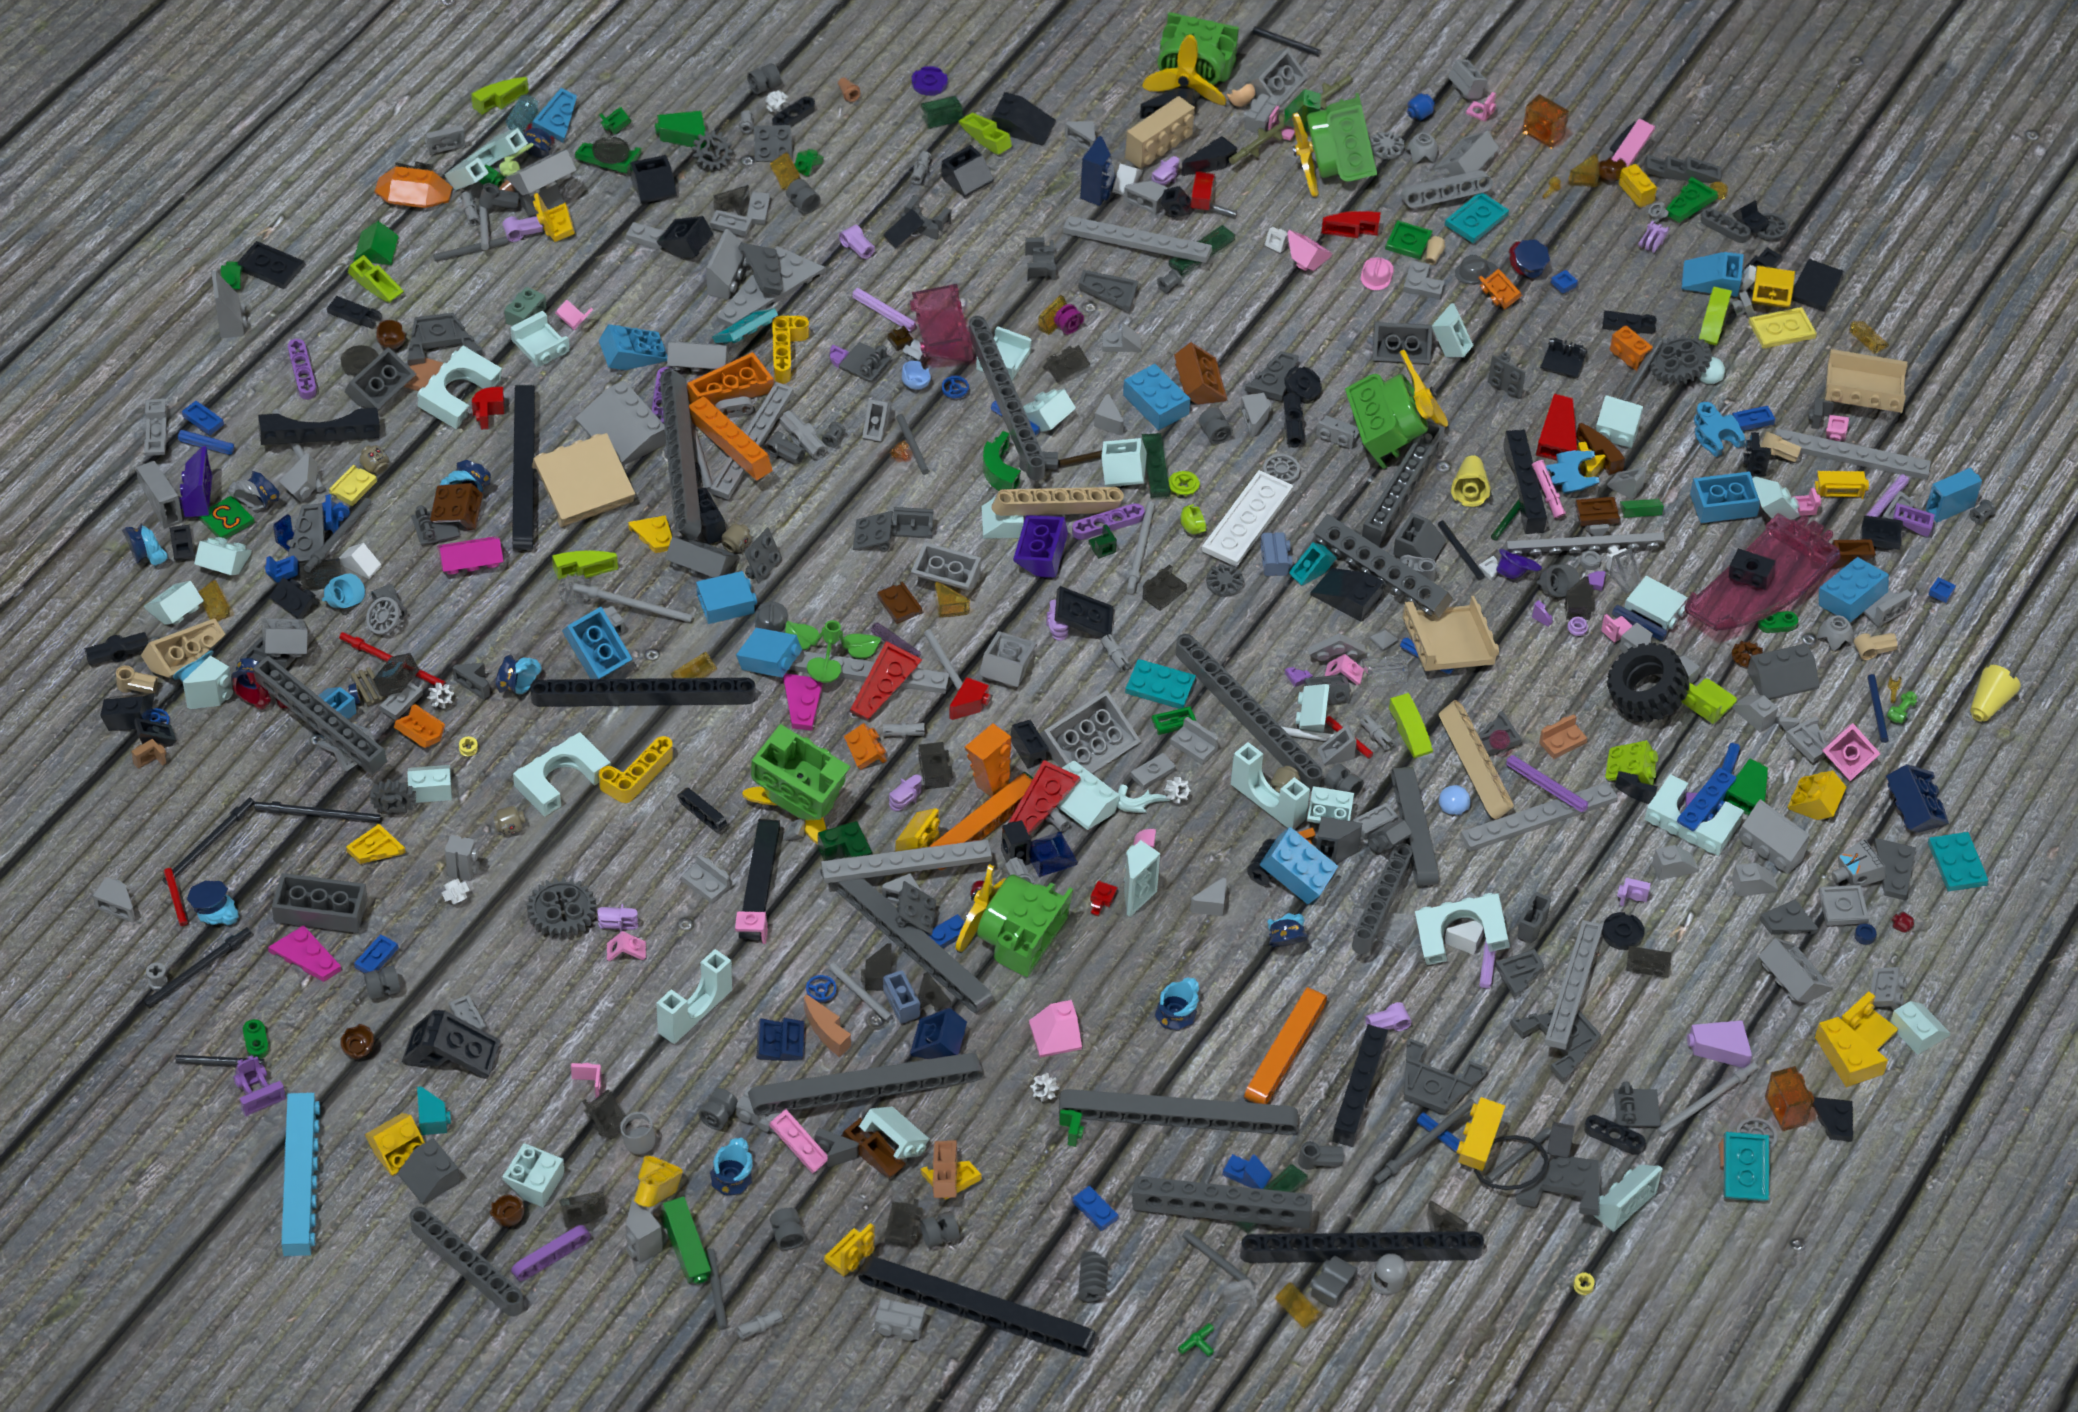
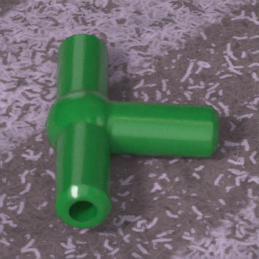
M1208 1323L1199 1331L1192 1333L1189 1339L1178 1346V1352L1184 1354L1196 1345L1210 1357L1214 1353V1349L1203 1338L1214 1330L1213 1325Z

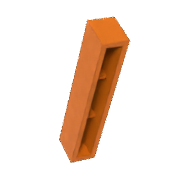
M704 396L689 405L693 424L756 481L773 471L768 454Z

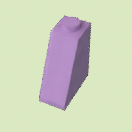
M1742 1020L1692 1025L1690 1034H1687V1044L1689 1047H1692L1693 1055L1745 1068L1751 1062L1752 1053Z

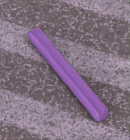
M1511 755L1507 758V766L1580 812L1588 809V802L1518 757Z

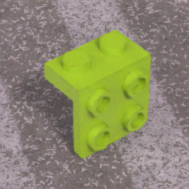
M1705 678L1697 686L1690 683L1686 699L1681 701L1684 705L1714 724L1737 702V698L1710 679Z
M1647 740L1612 747L1608 754L1605 778L1607 781H1614L1617 779L1618 771L1639 775L1638 779L1641 783L1653 785L1654 778L1656 777L1655 767L1656 762H1658V754Z

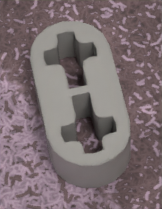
M749 397L719 401L715 405L727 418L746 416L753 411V405Z

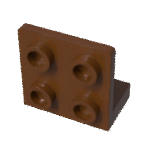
M471 483L438 485L430 517L431 522H460L468 530H476L483 493Z

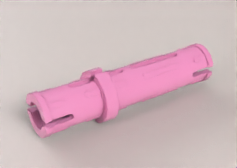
M1544 460L1534 462L1532 467L1545 494V502L1549 504L1554 519L1565 515L1566 512L1559 499L1561 496L1555 490Z

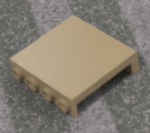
M1831 349L1827 365L1825 400L1902 413L1906 395H1904L1907 361Z
M607 433L602 435L595 434L588 440L575 441L570 446L565 448L564 446L558 447L553 452L547 454L540 453L533 459L532 467L537 469L558 515L557 522L560 528L634 501L635 492Z
M1471 596L1470 605L1447 607L1440 618L1434 615L1430 617L1422 610H1416L1413 601L1405 602L1402 618L1425 671L1495 664L1496 656L1499 655V647L1493 640V633L1488 629L1486 617H1483L1481 606L1477 604L1474 596Z

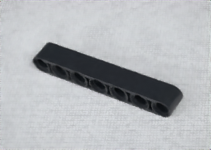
M758 819L742 912H766L779 838L780 820ZM739 931V938L761 940V932Z

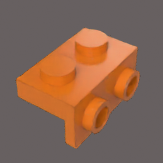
M1497 269L1486 279L1482 276L1479 277L1481 282L1479 286L1485 294L1489 293L1493 303L1496 306L1500 305L1504 310L1522 296L1521 292L1500 269Z
M1624 326L1612 334L1610 351L1637 371L1644 360L1645 354L1652 350V345L1629 327Z
M416 704L411 706L408 716L396 720L394 728L404 736L409 737L424 748L440 742L445 727L443 722Z
M863 723L844 736L854 761L860 770L878 759L882 763L887 761L884 755L886 750L878 742L879 735L873 727L870 728Z

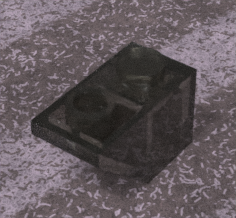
M1584 576L1566 592L1564 602L1566 620H1571L1574 617L1590 620L1591 612L1595 611V600L1591 599L1593 596V585L1589 584V576Z
M603 1191L559 1199L561 1217L565 1228L587 1224L607 1213Z

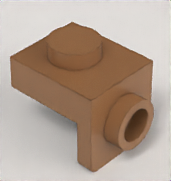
M153 739L137 746L131 751L133 763L138 769L154 759H157L162 766L166 764V751L161 744L158 745Z

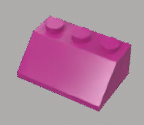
M497 536L437 545L442 571H447V574L459 573V569L467 568V571L479 570V566L487 565V568L499 567V563L503 562L500 538Z

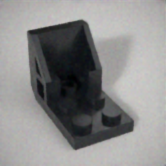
M433 1010L413 1027L402 1063L408 1066H440L449 1059L486 1079L490 1076L501 1040L445 1010Z

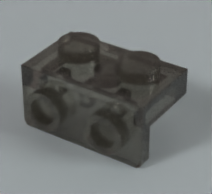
M609 1089L592 1102L587 1099L582 1101L586 1107L584 1109L585 1114L590 1120H594L596 1123L594 1129L600 1136L605 1135L612 1140L621 1133L620 1125L626 1114ZM631 1122L626 1124L625 1129L631 1125Z
M914 1198L913 1204L892 1201L884 1244L911 1248L912 1240H917L919 1226H915L916 1221H920L922 1216V1207H919V1199Z

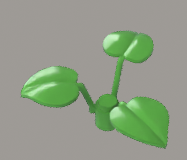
M834 620L827 621L820 634L817 629L805 624L787 621L785 633L797 635L802 650L809 649L811 645L816 646L822 637L828 644L825 659L815 657L809 660L807 664L808 674L816 681L822 683L833 682L841 674L840 663L835 660H829L831 645L836 644L839 638L843 648L848 649V653L852 657L859 659L871 657L881 642V637L866 634H849L843 637L840 623Z

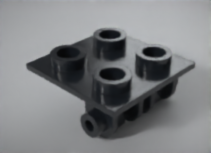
M1556 337L1554 339L1550 338L1549 346L1540 368L1577 378L1586 357L1587 348L1584 345L1575 343L1573 345V342L1567 345V340L1563 344V340Z

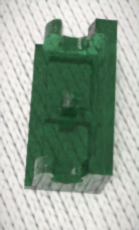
M956 95L921 103V109L924 112L922 118L928 129L957 123L963 118L962 104Z

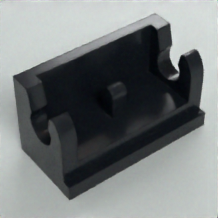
M1031 719L1013 724L1010 733L1011 743L1027 769L1034 766V761L1037 758L1042 763L1049 748Z

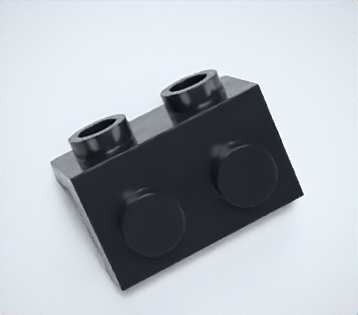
M1751 432L1750 440H1746L1745 451L1747 453H1743L1742 464L1746 465V472H1750L1751 476L1765 477L1771 456V448L1760 447L1759 432Z
M1865 515L1862 521L1860 540L1872 539L1873 546L1900 550L1903 521Z
M282 578L269 597L299 619L304 617L313 603L317 606L320 603L315 599L316 594L307 588L303 591L300 589L302 585L292 578L290 581Z

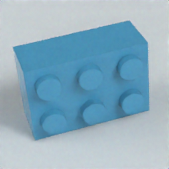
M1156 364L1124 379L1123 396L1158 431L1189 415L1190 398Z
M1750 472L1693 478L1690 496L1700 523L1756 517L1758 515L1760 501Z
M1857 557L1819 587V606L1852 622L1888 593L1889 574Z
M602 607L597 608L561 630L590 679H601L632 660L631 655Z
M1291 827L1276 838L1260 863L1261 867L1306 904L1311 903L1321 895L1338 868V865Z

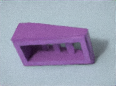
M1897 503L1893 519L1902 520L1903 526L1928 537L1932 530L1935 514ZM1900 511L1904 513L1903 517L1899 516Z

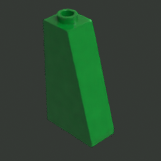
M685 1197L663 1203L660 1218L687 1283L694 1282V1284H700L705 1282L710 1276L711 1269Z

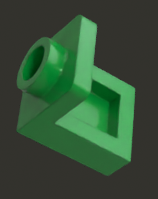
M621 106L607 117L603 113L599 114L603 120L600 122L606 131L610 129L614 135L632 122Z
M814 149L798 152L793 170L805 176H810L813 166L822 164L824 157L819 155L818 151Z
M485 164L484 167L488 174L478 182L483 185L488 183L494 184L499 188L503 184L505 176Z
M226 262V265H221V277L233 289H241V270L243 266H238V262Z
M1060 1110L1059 1125L1070 1127L1067 1145L1076 1147L1078 1139H1082L1084 1133V1126H1081L1082 1113L1073 1110Z

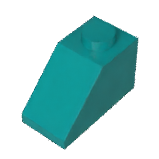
M1312 542L1290 570L1289 574L1300 585L1304 586L1325 574L1337 558L1324 545Z
M422 1086L417 1087L421 1136L447 1133V1124H451L450 1111H446L445 1102Z

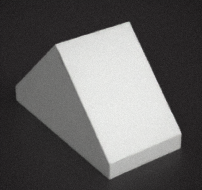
M1120 164L1112 192L1124 195V187L1128 184L1137 183L1143 170Z
M364 543L349 547L337 559L338 564L367 579H370L381 568V563Z
M1476 920L1447 928L1445 943L1474 955L1485 934L1484 928Z

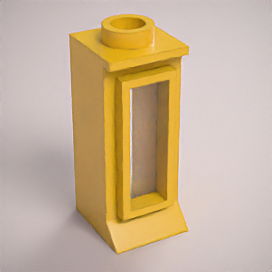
M1817 471L1818 481L1814 483L1817 495H1820V497H1861L1863 499L1865 491L1869 489V480L1865 479L1864 471Z

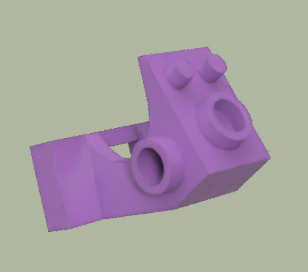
M251 1055L247 1060H239L237 1062L236 1075L233 1078L238 1088L242 1087L245 1096L239 1098L241 1110L245 1117L286 1099L284 1086L281 1081L271 1085L266 1082L264 1077L267 1076L263 1064L259 1065L258 1057L254 1058ZM259 1083L262 1089L252 1092L249 1087Z

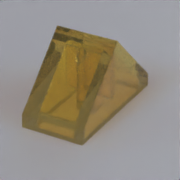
M1596 153L1570 170L1568 181L1570 186L1597 187L1599 163Z
M940 582L935 583V601L939 618L969 614L970 600Z

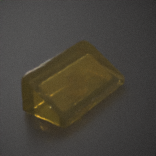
M788 152L770 163V167L782 190H786L793 181L800 179V175Z
M1059 295L1039 315L1038 330L1047 335H1051L1058 328L1054 323V317L1059 309L1067 305L1063 295Z
M1864 321L1851 322L1849 331L1874 354L1889 346Z
M213 580L198 593L204 600L202 605L209 620L215 618L216 621L230 617V611L217 581Z
M705 651L673 671L670 675L672 678H702L717 668Z
M1291 1282L1274 1297L1304 1329L1324 1315Z

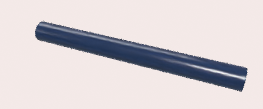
M1870 674L1867 676L1880 741L1886 743L1889 741L1876 677L1874 674Z

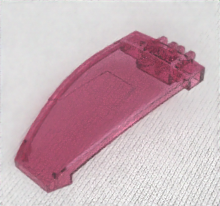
M1777 513L1765 525L1766 530L1745 550L1776 560L1775 573L1767 589L1756 588L1728 578V566L1699 594L1696 595V593L1692 592L1684 607L1685 613L1711 629L1721 631L1745 626L1779 612L1809 590L1841 557L1839 548L1829 543L1833 536V531L1827 530L1823 533L1824 526L1814 520L1806 526L1809 521L1806 515L1795 521Z

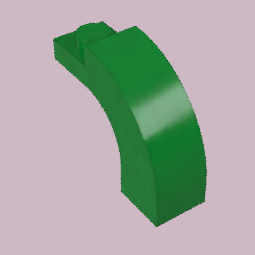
M1002 431L999 437H995L993 443L987 441L983 449L984 476L988 483L998 491L1017 489L1021 476V470L1011 467L1001 460L1009 448L1010 433Z

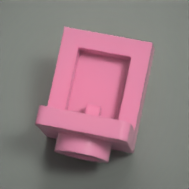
M1830 415L1828 427L1826 428V439L1845 442L1849 417Z
M1815 488L1810 489L1809 495L1794 496L1800 506L1797 508L1800 516L1817 514L1818 506H1821V497L1817 495Z

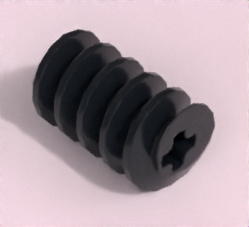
M1276 839L1265 840L1252 859L1251 864L1247 867L1249 877L1259 885L1266 886L1269 884L1270 879L1273 878L1269 872L1260 866V863Z

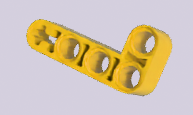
M777 316L773 319L774 380L777 383L786 384L791 380L790 342L805 341L809 337V320L805 316Z
M666 736L656 738L624 772L612 766L602 767L599 771L600 790L621 803L631 802L672 760V740Z
M645 1156L638 1175L640 1182L634 1202L645 1207H652L676 1193L683 1170L659 1158Z

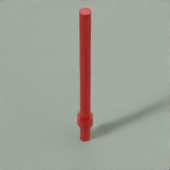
M341 632L339 635L340 640L351 644V647L358 651L363 650L435 686L436 683H441L442 687L446 684L445 681L365 643V640L358 636L353 637L345 632Z

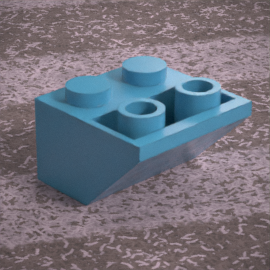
M341 687L327 688L318 695L346 719H350L356 714L355 698Z

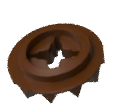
M1741 640L1739 644L1734 645L1731 655L1737 664L1748 667L1751 656L1762 654L1763 648L1758 647V643L1752 644L1750 640L1747 642Z

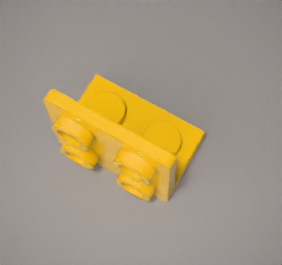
M1868 991L1842 1015L1841 1020L1878 1050L1897 1033L1898 1028L1873 1010L1875 1007L1873 1005L1875 995Z

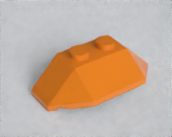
M396 166L379 177L375 194L379 195L389 204L428 208L441 203H449L453 187L433 171Z

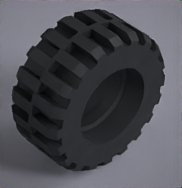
M1645 643L1638 644V647L1633 648L1632 646L1625 654L1621 653L1618 656L1619 659L1613 662L1612 670H1609L1607 676L1609 678L1607 680V687L1617 708L1625 717L1634 719L1637 722H1643V720L1653 722L1654 719L1659 721L1664 719L1665 715L1668 714L1670 716L1673 714V710L1675 708L1678 709L1682 705L1681 701L1686 699L1690 684L1688 673L1679 656L1676 655L1673 649L1667 648L1666 645L1659 644L1657 646L1656 643H1649L1648 645H1645ZM1652 674L1663 675L1661 680L1652 688L1644 691H1634L1637 683L1644 677Z

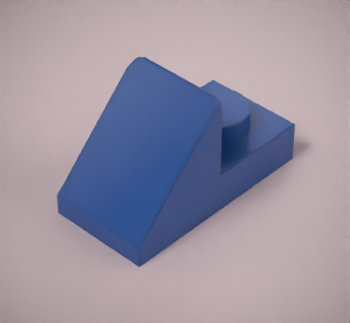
M1232 1154L1222 1174L1229 1179L1256 1189H1265L1272 1177L1271 1172L1254 1154L1249 1161Z

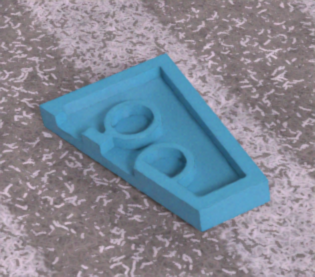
M560 88L532 121V127L542 129L549 136H554L555 139L564 143L577 96Z

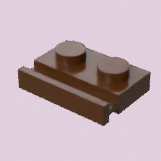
M1615 497L1576 499L1575 507L1580 519V526L1618 524L1620 522Z
M903 581L900 582V585H893L877 592V598L896 624L913 618L915 614H922V607Z

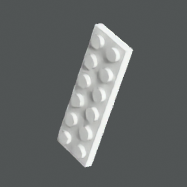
M1259 470L1203 544L1202 552L1237 567L1293 491V485Z

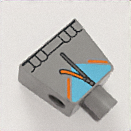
M1865 839L1838 856L1839 869L1832 871V877L1836 883L1847 879L1851 886H1864L1886 879L1884 863Z

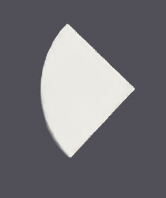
M1492 556L1479 564L1478 567L1489 580L1493 581L1496 578L1498 561Z

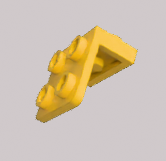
M535 193L533 205L536 211L539 212L536 216L540 225L544 224L543 227L546 235L551 236L553 241L556 242L575 234L567 204L564 203L548 210L539 194Z
M869 1223L861 1232L853 1228L824 1256V1262L842 1276L847 1275L850 1271L853 1272L858 1267L860 1261L864 1257L870 1256L874 1251L875 1226Z

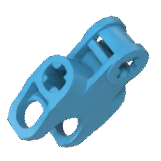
M1710 402L1698 404L1697 414L1694 417V423L1697 426L1695 428V436L1706 450L1716 457L1721 456L1724 449L1721 440L1729 441L1738 448L1744 446V433L1737 420L1731 414L1722 416Z
M1574 450L1556 454V464L1546 465L1547 471H1550V474H1554L1551 477L1553 485H1562L1563 493L1582 491L1600 483L1599 477H1584L1578 471V467L1583 461L1595 458L1594 451Z

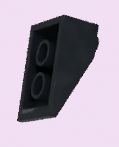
M1004 92L992 114V121L996 122L997 129L1009 133L1012 138L1044 146L1056 123V119L1022 96Z
M1331 568L1310 592V595L1361 622L1382 598L1384 581L1366 572Z

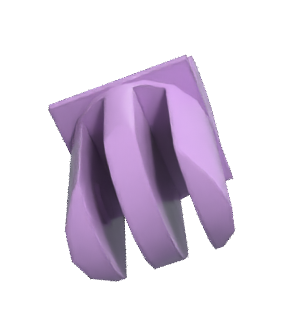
M1171 157L1166 162L1161 160V166L1152 173V181L1163 186L1167 185L1170 181L1175 183V178L1178 175L1179 158Z
M1654 221L1648 224L1647 231L1638 244L1640 248H1643L1645 245V250L1650 251L1652 248L1653 253H1655L1660 244H1663L1670 229L1669 227H1662V224L1656 225Z
M1051 600L1049 612H1047L1046 626H1049L1054 639L1062 641L1068 636L1069 626L1054 621L1056 600Z
M913 775L907 781L901 779V784L889 793V805L893 811H900L912 801L916 804L917 796L921 794L922 778L920 775Z
M621 904V908L600 907L597 911L600 928L620 929V933L622 929L635 930L638 928L637 910L623 908V904Z

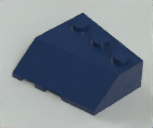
M1098 136L1082 158L1080 199L1101 206L1103 201L1109 198L1116 178L1111 154L1103 137Z
M1906 764L1886 775L1888 788L1895 795L1896 806L1905 817L1904 824L1909 830L1920 833L1949 824L1944 805L1936 796L1940 792L1938 786L1932 782V779L1935 778L1934 772Z

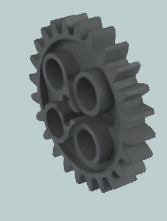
M1682 334L1681 338H1677L1674 335L1673 340L1667 338V343H1662L1649 366L1653 376H1656L1657 380L1661 379L1662 383L1668 380L1669 385L1676 381L1677 385H1679L1680 381L1687 384L1688 379L1694 381V376L1701 377L1700 372H1707L1705 367H1710L1709 362L1712 361V354L1708 343H1705L1704 339L1699 340V336L1692 338V334L1685 338L1684 334Z
M565 877L562 878L561 882H558L556 878H554V883L546 880L545 887L539 884V891L532 890L533 896L528 897L527 914L528 918H530V924H535V930L541 929L542 935L549 932L550 938L554 934H558L559 939H561L562 934L570 938L571 932L577 936L578 929L585 931V925L591 926V920L595 919V913L597 912L596 898L593 897V891H588L587 885L582 887L581 881L574 884V878H571L569 882H566ZM557 894L561 895L563 910L565 911L566 922H564L562 919L561 908L559 905Z

